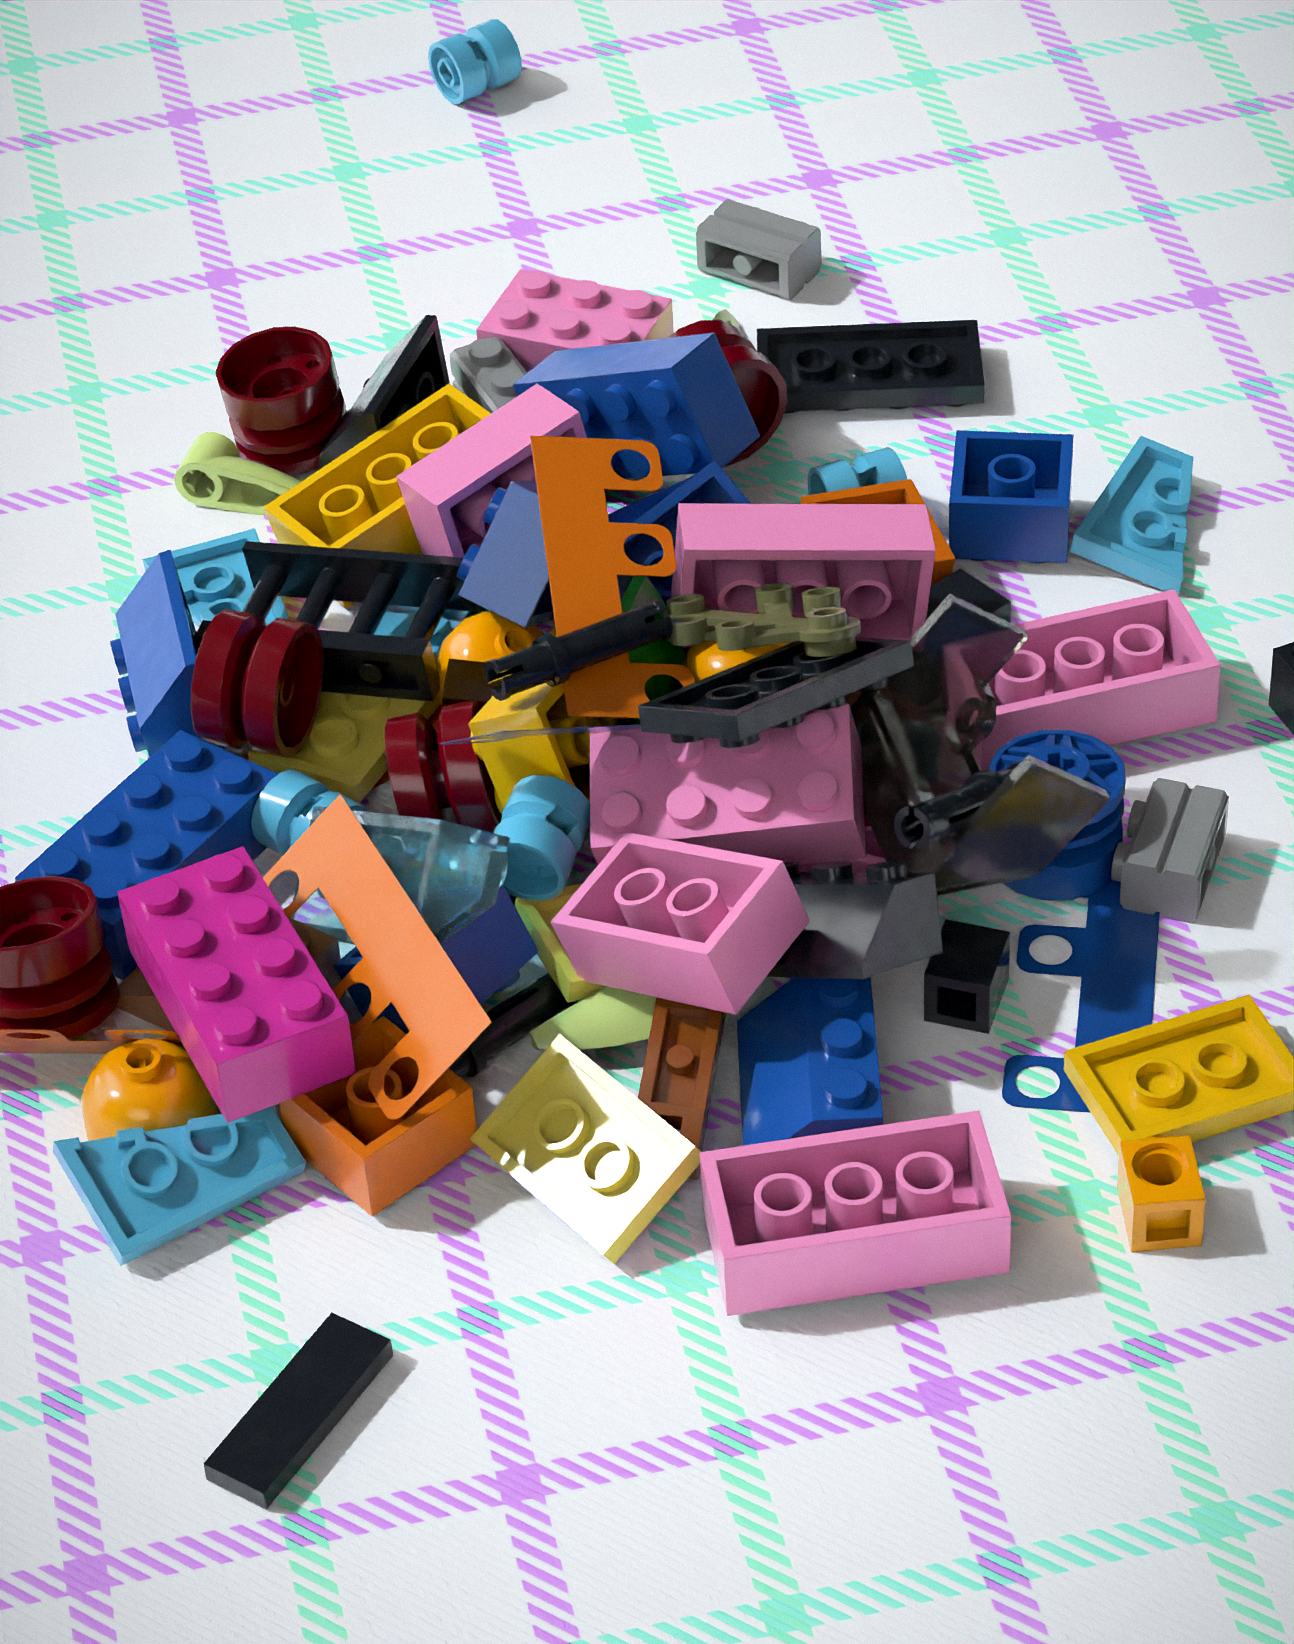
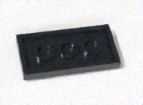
M977 319L756 328L757 351L761 352L777 368L786 382L788 402L784 414L809 410L849 411L859 408L889 407L892 409H904L910 406L946 405L949 407H959L965 404H984L985 383Z
M856 637L857 648L855 650L828 657L808 656L805 654L804 642L795 641L639 705L642 732L670 734L671 741L675 743H689L705 738L719 739L720 746L725 748L748 746L760 740L759 733L769 728H786L802 723L804 721L803 714L813 709H830L846 704L847 695L850 693L886 687L890 683V676L914 666L911 641Z

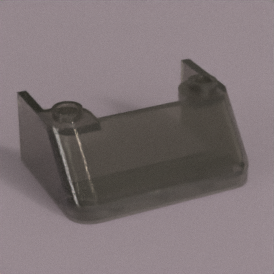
M951 594L945 598L908 640L911 641L914 666L890 676V683L886 687L864 691L850 706L861 742L864 812L886 862H906L907 872H935L937 896L1029 878L1039 874L1110 800L1105 789L1027 755L957 833L936 840L922 849H916V845L909 849L898 840L894 830V819L899 810L963 786L968 777L980 771L971 752L991 733L996 722V700L988 683L1028 639L1024 629Z

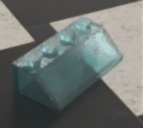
M313 807L309 827L327 807ZM352 810L440 944L496 904L499 888L503 885L508 873L507 850L510 837L444 820ZM299 878L297 879L293 900L295 899L298 893ZM319 888L291 917L338 938L339 943L355 945Z

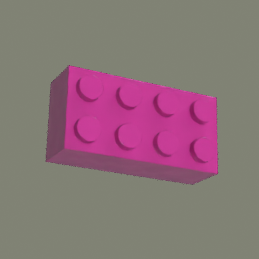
M244 846L117 892L129 950L227 1123L356 1074L348 1015Z

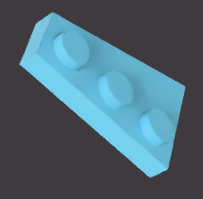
M272 1106L229 1123L226 1122L222 1114L189 1119L187 1125L146 1132H144L143 1127L119 1130L116 1132L115 1137L80 1142L79 1137L53 1142L55 1157L120 1266L304 1173L306 1161Z

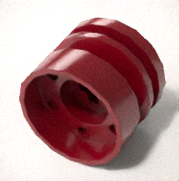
M290 326L272 327L251 333L234 343L219 359L215 375L227 415L229 416L234 440L239 449L240 458L260 463L288 475H297L319 468L321 449L324 444L330 441L341 424L344 413L347 411L328 341L313 330Z
M48 876L27 878L0 886V1030H52L60 1032L68 1039H72L102 1024L116 1009L120 991L112 971V959L106 946L103 945L105 932L97 900L91 887L77 879ZM27 1032L6 1034L10 1037L23 1039L51 1037L46 1034Z

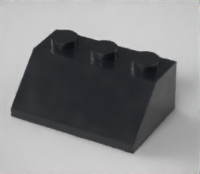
M426 314L384 356L371 378L366 379L362 392L350 410L344 413L341 424L330 441L322 447L319 456V469L450 383L437 315Z
M901 861L871 864L866 866V872H853L852 862L823 863L812 866V872H800L798 862H784L810 921L766 977L865 979L943 953L935 872H907L906 862Z

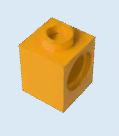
M1190 1135L1119 1141L1117 1192L1131 1252L1202 1246L1206 1198Z

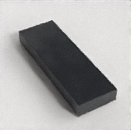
M331 1312L203 1463L206 1480L267 1510L393 1357L391 1339Z

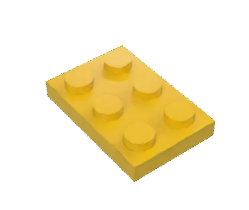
M1250 994L1064 1051V1072L1118 1156L1119 1141L1190 1135L1191 1141L1194 1142L1294 1110V1057Z

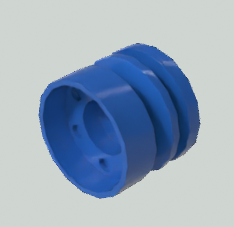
M1039 730L1017 736L1000 747L989 764V770L997 772L1015 762H1019V766L1022 763H1028L1036 769L1040 776L1041 790L1037 799L1031 803L1012 808L1007 817L994 824H988V866L998 881L1018 894L1040 900H1073L1094 894L1112 882L1111 870L1115 850L1118 843L1123 841L1122 816L1124 814L1126 784L1125 766L1115 750L1094 736L1071 730Z

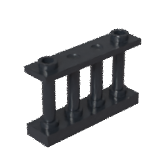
M245 542L242 551L254 590L242 612L263 616L265 620L278 596L307 598L295 621L313 624L318 630L333 600L362 603L348 632L318 630L322 638L324 653L322 692L435 701L440 690V676L430 640L445 610L477 612L480 606L458 595L464 584V580L457 578L463 558ZM389 605L419 607L405 637L374 635ZM203 620L194 635L198 650L203 635L211 621Z

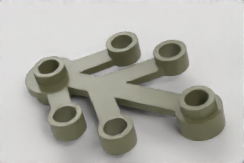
M790 583L767 584L755 589L757 611L762 614L712 610L711 606L705 605L704 596L700 594H686L669 598L666 601L667 610L662 613V618L670 616L672 621V635L666 639L672 645L690 646L717 641L718 649L722 651H737L756 646L803 641L806 655L828 657L855 650L857 648L856 635L862 631L860 619L847 616L846 609L842 608L840 589L837 587L814 588L802 593L804 616L807 619L792 617L791 610L795 608L793 585Z

